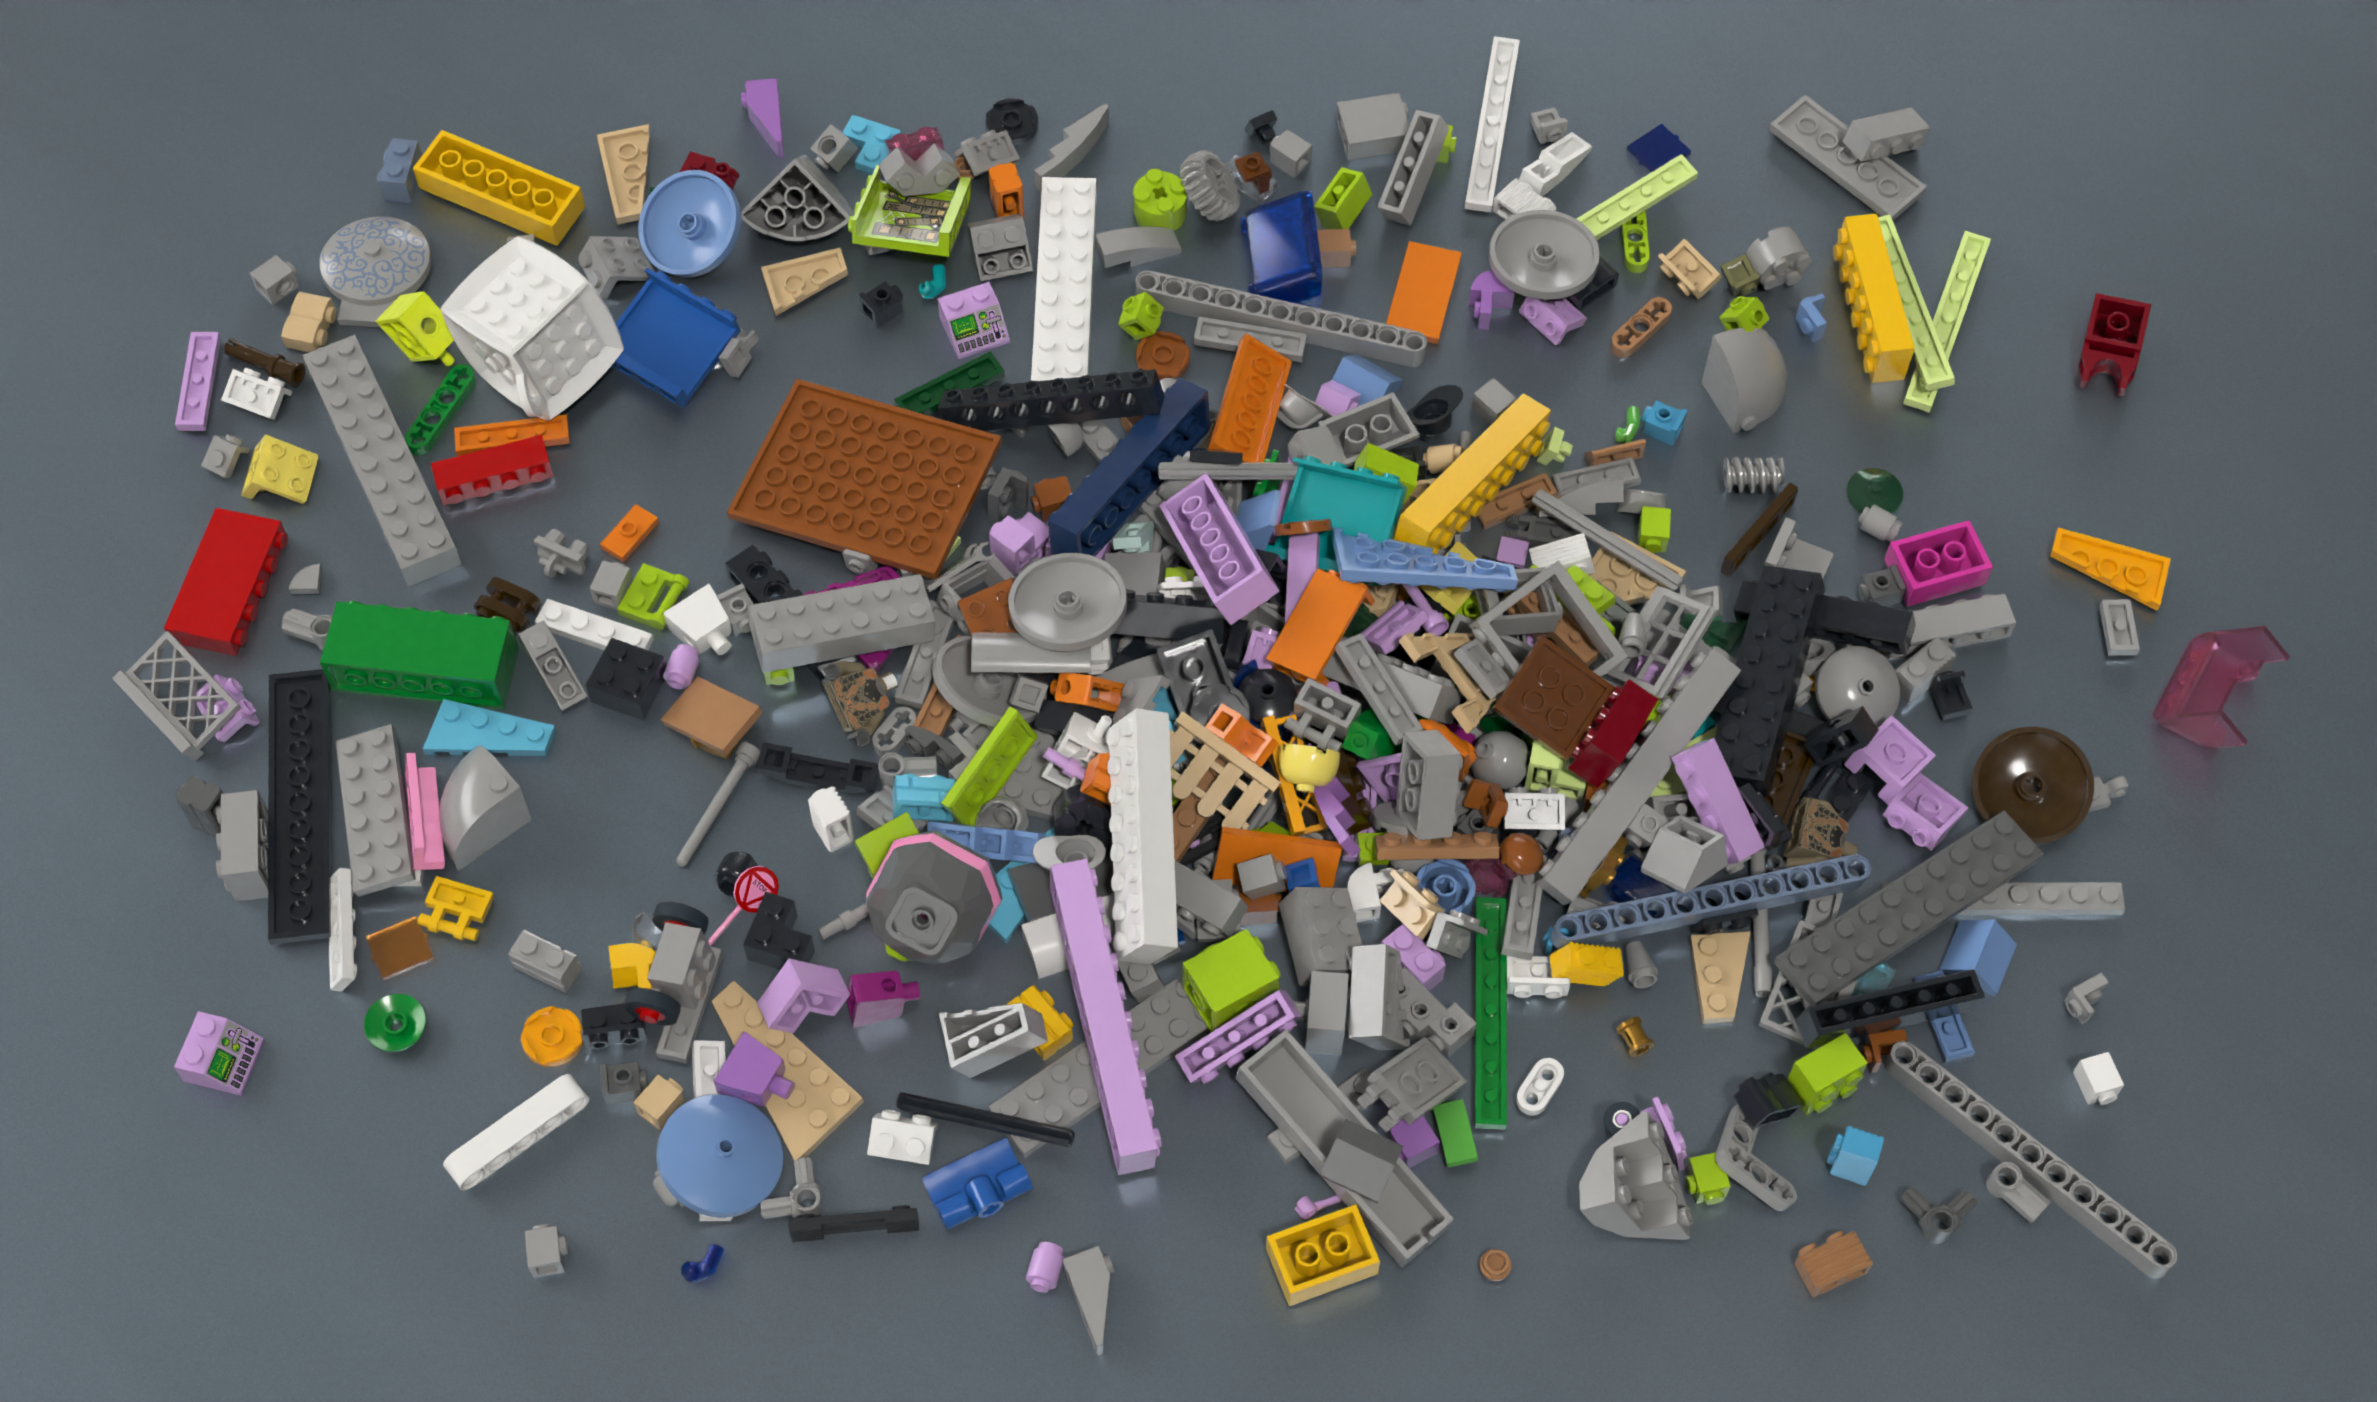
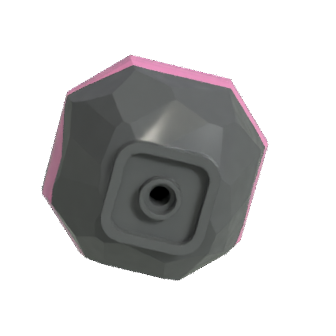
M936 830L894 840L866 892L867 908L876 937L905 958L927 964H943L973 952L1003 899L998 878L990 859Z

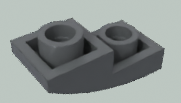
M911 725L905 728L906 746L914 755H920L921 757L936 756V760L941 766H948L950 769L963 761L962 752L941 736Z

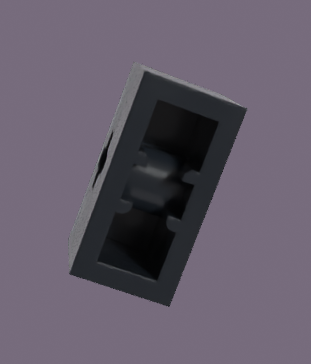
M1861 706L1815 728L1804 745L1821 768L1868 746L1879 729L1865 708Z

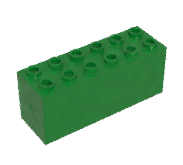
M337 601L320 664L332 691L439 703L446 699L476 707L504 710L519 653V646L510 620L498 616L486 618L477 617L470 613L459 615L449 614L442 610L431 612L422 611L414 607L403 609L390 607L385 604H377L375 606L362 604L357 601Z

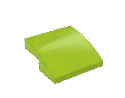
M908 812L854 841L855 846L869 868L868 872L872 879L877 874L894 840L919 834Z

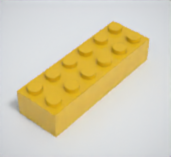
M444 130L439 132L413 167L419 189L529 235L534 234L535 237L556 246L560 244L585 209L581 187Z
M1877 214L1845 217L1842 228L1838 229V241L1833 246V257L1840 265L1839 279L1846 287L1845 301L1852 309L1851 323L1858 331L1857 344L1859 350H1863L1864 370L1866 373H1869L1871 383L1904 380L1915 347Z

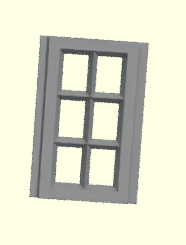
M1657 586L1640 615L1643 617L1645 636L1651 626L1664 633L1652 652L1644 650L1642 655L1648 657L1637 677L1624 672L1632 659L1626 657L1605 673V676L1623 685L1630 679L1663 701L1718 612L1708 605L1664 587ZM1666 602L1679 606L1668 626L1655 621ZM1684 609L1697 614L1686 634L1673 629ZM1669 634L1682 639L1670 660L1657 655ZM1653 660L1666 665L1655 685L1642 680Z

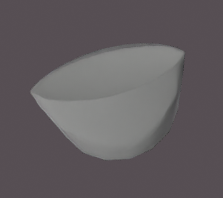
M1624 489V502L1619 503L1617 512L1641 514L1642 506L1667 508L1666 494L1647 490Z

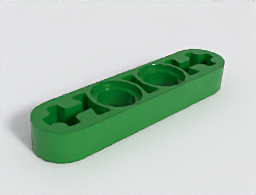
M458 364L446 375L405 435V441L411 454L420 456L432 449L475 387L476 377L472 367L466 364ZM445 395L455 396V400L451 403L445 404L441 402L442 397ZM431 416L441 417L437 424L430 425L426 423V420Z

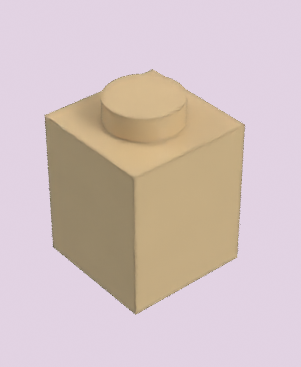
M658 1074L633 1102L637 1114L662 1131L672 1113L685 1103L682 1094L683 1088L671 1078L665 1080Z

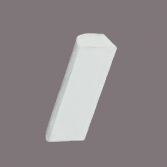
M1114 893L1102 897L1105 909L1103 921L1104 925H1109L1112 939L1115 935V920L1112 917ZM1056 914L1021 925L1022 939L1038 979L1069 969Z

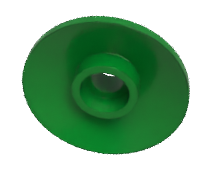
M387 995L377 1000L368 1009L364 1018V1032L368 1041L379 1050L385 1052L403 1051L413 1046L422 1037L426 1028V1013L422 1005L409 995ZM402 1024L400 1029L392 1030L394 1025Z

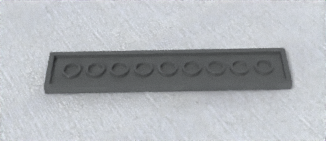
M2004 810L1776 956L1774 963L1811 1006L1821 1004L2042 860L2044 853Z

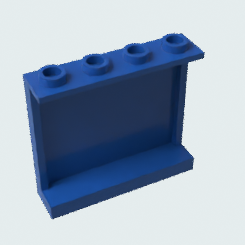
M646 268L645 272L649 277L648 281L616 322L624 350L611 366L679 407L684 408L717 364L719 356L731 338H736L741 330L736 322L737 317L729 310L723 309L721 311L717 309L711 300L704 296L699 298L693 295L692 290L682 283L676 285L662 271L658 270L656 273Z

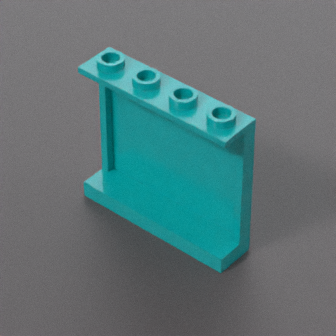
M1305 456L1304 459L1293 458V462L1299 467L1281 524L1330 519L1332 521V530L1333 527L1341 528L1344 535L1357 537L1360 532L1369 534V538L1382 543L1386 539L1393 538L1408 489L1399 481L1400 477L1390 473H1383V476L1373 475V471L1362 467H1357L1356 471L1347 469L1346 465L1331 461L1330 465L1321 463L1320 459L1312 456ZM1332 530L1318 532L1320 536L1319 569L1327 573L1329 570L1339 573L1332 542ZM1289 535L1277 536L1274 546L1267 545L1265 550L1278 554L1285 566H1288ZM1362 582L1366 585L1378 587L1376 582Z

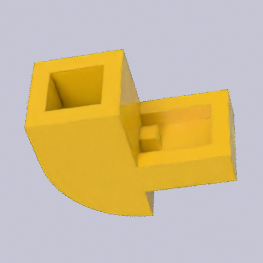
M638 943L608 946L614 989L631 986L653 989L647 979L656 954L653 949Z

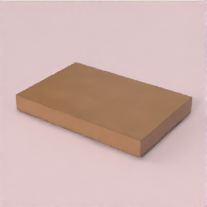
M697 676L661 718V721L665 726L727 756L761 716L763 711L760 706Z

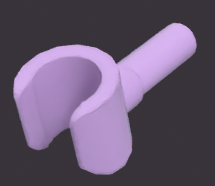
M1335 1195L1313 1203L1308 1196H1304L1297 1201L1295 1210L1301 1218L1309 1220L1318 1210L1339 1203L1340 1197Z

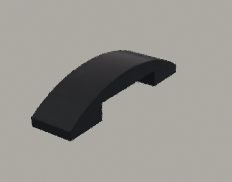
M765 742L762 744L757 765L758 772L783 782L815 790L827 789L832 786L836 788L838 793L854 794L874 793L879 772L878 763L850 759V763L806 756L792 753V747Z

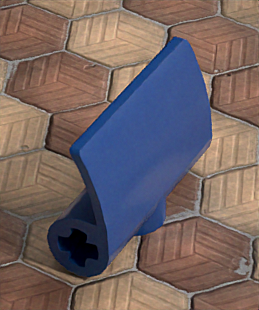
M1003 1138L922 1177L924 1186L946 1230L976 1216H979V1218L990 1217L1000 1211L1005 1202L1033 1190L1029 1175L1024 1166L1019 1164L1007 1138Z

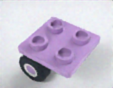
M1658 1096L1652 1098V1107L1640 1112L1633 1104L1628 1102L1614 1103L1606 1110L1603 1121L1608 1140L1641 1112L1648 1111L1656 1122L1659 1121L1661 1123L1666 1144L1678 1171L1685 1169L1684 1159L1688 1158L1685 1151L1687 1149L1680 1131L1674 1133L1675 1127L1672 1122L1674 1118L1667 1103L1661 1104Z

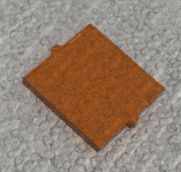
M416 916L366 936L373 954L371 960L377 964L383 980L434 960L427 943L429 937L427 934H423L421 926L417 924L418 919Z

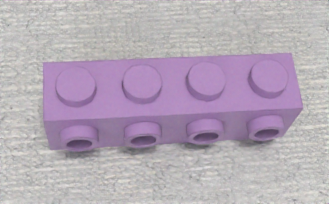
M1715 738L1696 743L1671 757L1676 773L1685 786L1688 798L1699 816L1701 825L1725 835L1728 865L1740 862L1765 847Z
M1278 990L1183 1050L1175 1058L1190 1083L1202 1081L1203 1084H1207L1219 1076L1217 1070L1225 1065L1232 1068L1245 1060L1243 1054L1252 1048L1255 1052L1261 1050L1271 1042L1269 1037L1277 1032L1281 1034L1285 1029L1289 1032L1297 1027L1295 1021L1302 1016L1287 991Z

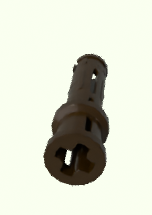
M230 338L228 340L229 343H225L224 353L226 355L263 369L272 378H281L292 387L298 386L304 379L306 368L300 362H290L281 354L270 355L234 338Z

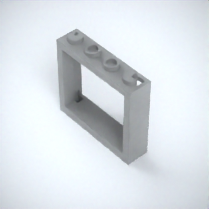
M1559 560L1550 564L1469 625L1475 637L1506 675L1512 679L1520 665L1489 623L1547 580L1605 659L1593 672L1601 677L1628 657L1627 653Z

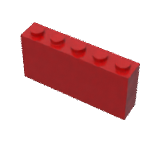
M215 508L163 628L165 632H170L184 646L237 656L240 647H243L247 641V631L250 623L254 622L257 617L258 604L267 593L268 580L271 573H275L277 569L278 556L281 549L284 550L288 542V534L285 532L281 521Z

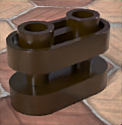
M493 577L486 586V590L491 596L480 595L474 604V609L477 611V617L491 618L498 616L510 620L515 634L516 632H523L530 622L525 613L535 615L542 602L532 592L504 579Z

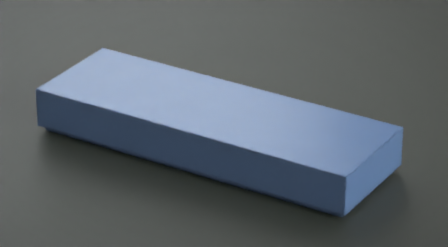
M1943 970L1913 977L1912 983L1945 975ZM1960 1014L1928 1021L1944 1063L1974 1055L1975 1050Z

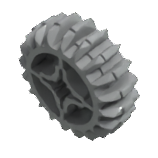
M1203 149L1187 156V159L1180 165L1181 171L1179 174L1183 179L1181 184L1185 187V193L1190 198L1189 201H1192L1195 209H1199L1201 215L1206 216L1210 221L1218 222L1232 216L1240 206L1239 200L1241 197L1238 193L1239 187L1235 184V178L1230 173L1231 170H1228L1225 162H1221L1219 156H1214L1211 151Z

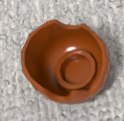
M1520 832L1509 834L1499 844V852L1502 854L1501 864L1509 866L1518 874L1523 876L1534 874L1543 864L1544 859L1541 847L1529 834Z

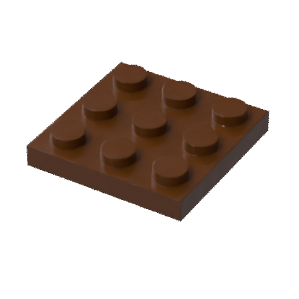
M1542 635L1537 639L1492 710L1560 759L1566 761L1615 687Z

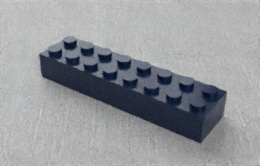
M1179 378L1172 386L1166 389L1160 414L1145 415L1140 421H1137L1124 439H1120L1117 442L1113 451L1107 457H1103L1098 467L1084 478L1077 490L1068 495L1065 503L1050 515L1048 527L1052 555L1082 553L1095 557L1165 480L1158 477L1159 463L1172 462L1177 455L1183 457L1209 431L1208 390L1182 378Z

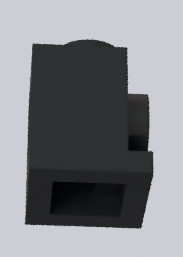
M886 281L866 294L862 292L858 295L860 311L876 328L903 312V294L896 285L890 287Z

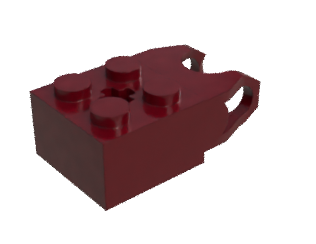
M2096 293L2078 365L2081 378L2079 387L2086 388L2087 383L2095 374L2107 373L2115 378L2118 395H2125L2126 388L2132 382L2136 373L2152 304Z

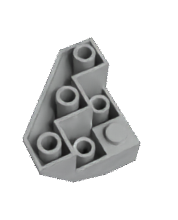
M1648 1111L1641 1112L1596 1149L1579 1183L1580 1211L1594 1226L1624 1237L1690 1239V1225L1693 1224V1216L1687 1206L1679 1182L1677 1168L1671 1159L1664 1138L1663 1127L1659 1121L1656 1122Z

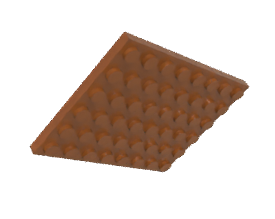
M796 378L726 513L729 519L840 552L849 549L871 556L874 562L936 579L1003 443L1002 437Z

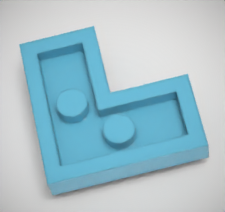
M855 115L851 116L842 132L856 146L863 147L855 161V168L873 174L876 165H879L896 148L902 137L901 130Z

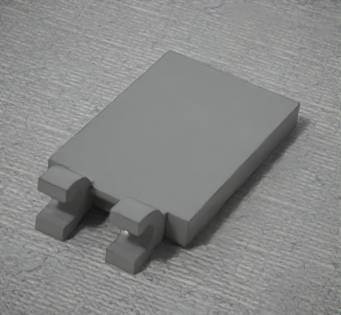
M1423 1037L1375 1070L1367 1079L1371 1084L1357 1101L1364 1109H1367L1380 1098L1390 1108L1387 1112L1388 1115L1378 1123L1387 1133L1402 1119L1409 1125L1413 1124L1459 1091L1467 1081L1426 1037Z

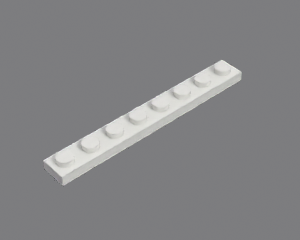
M1496 36L1493 39L1465 209L1490 213L1492 210L1520 40Z

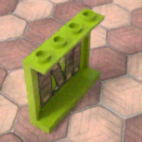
M876 165L873 174L868 175L866 188H863L861 191L860 202H856L854 216L849 218L848 232H852V243L949 257L971 202L972 178L961 177L956 190L945 189L941 193L904 196L889 183L880 180L879 165Z

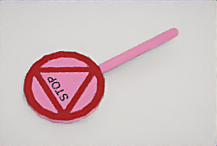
M754 866L740 874L735 882L733 892L738 906L709 938L710 946L742 909L747 912L757 913L765 892L778 895V878L772 870L764 866Z

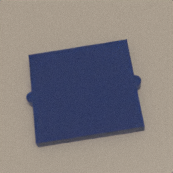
M1662 123L1627 146V150L1639 161V165H1644L1650 172L1655 171L1681 154L1684 157L1691 154V150L1679 140V136L1674 135Z

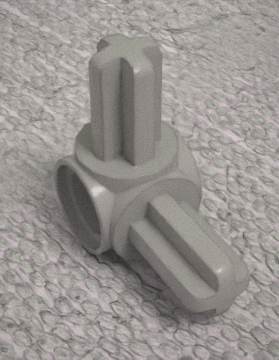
M801 1157L794 1161L796 1186L790 1191V1196L766 1199L760 1203L761 1215L764 1219L793 1215V1219H797V1215L814 1214L815 1217L821 1216L823 1212L820 1185L815 1183L813 1161L811 1158ZM805 1199L815 1200V1203L808 1208L800 1206L801 1202Z

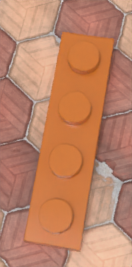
M567 414L557 415L549 421L541 418H531L454 428L457 456L541 434L545 447L570 444Z

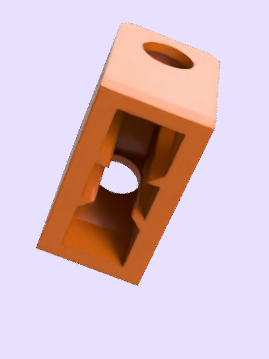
M1060 673L1058 679H1054L1051 682L1050 692L1055 696L1057 702L1116 712L1125 684L1091 675ZM1092 688L1098 689V698L1091 697Z

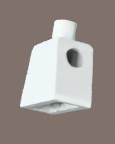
M707 584L663 613L669 631L686 645L696 648L699 654L712 648L717 655H723L730 649L731 643L726 638L732 633L730 620L710 584Z

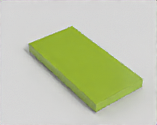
M1012 707L1007 709L941 802L959 824L975 825L977 813L981 810L982 805L998 795L1037 740L1038 735L1018 710Z

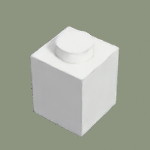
M2109 1052L2080 1060L2073 1071L2088 1105L2097 1102L2100 1105H2105L2115 1101L2124 1086Z

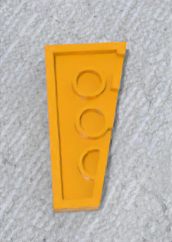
M2059 527L2055 533L2050 557L2158 611L2171 558Z

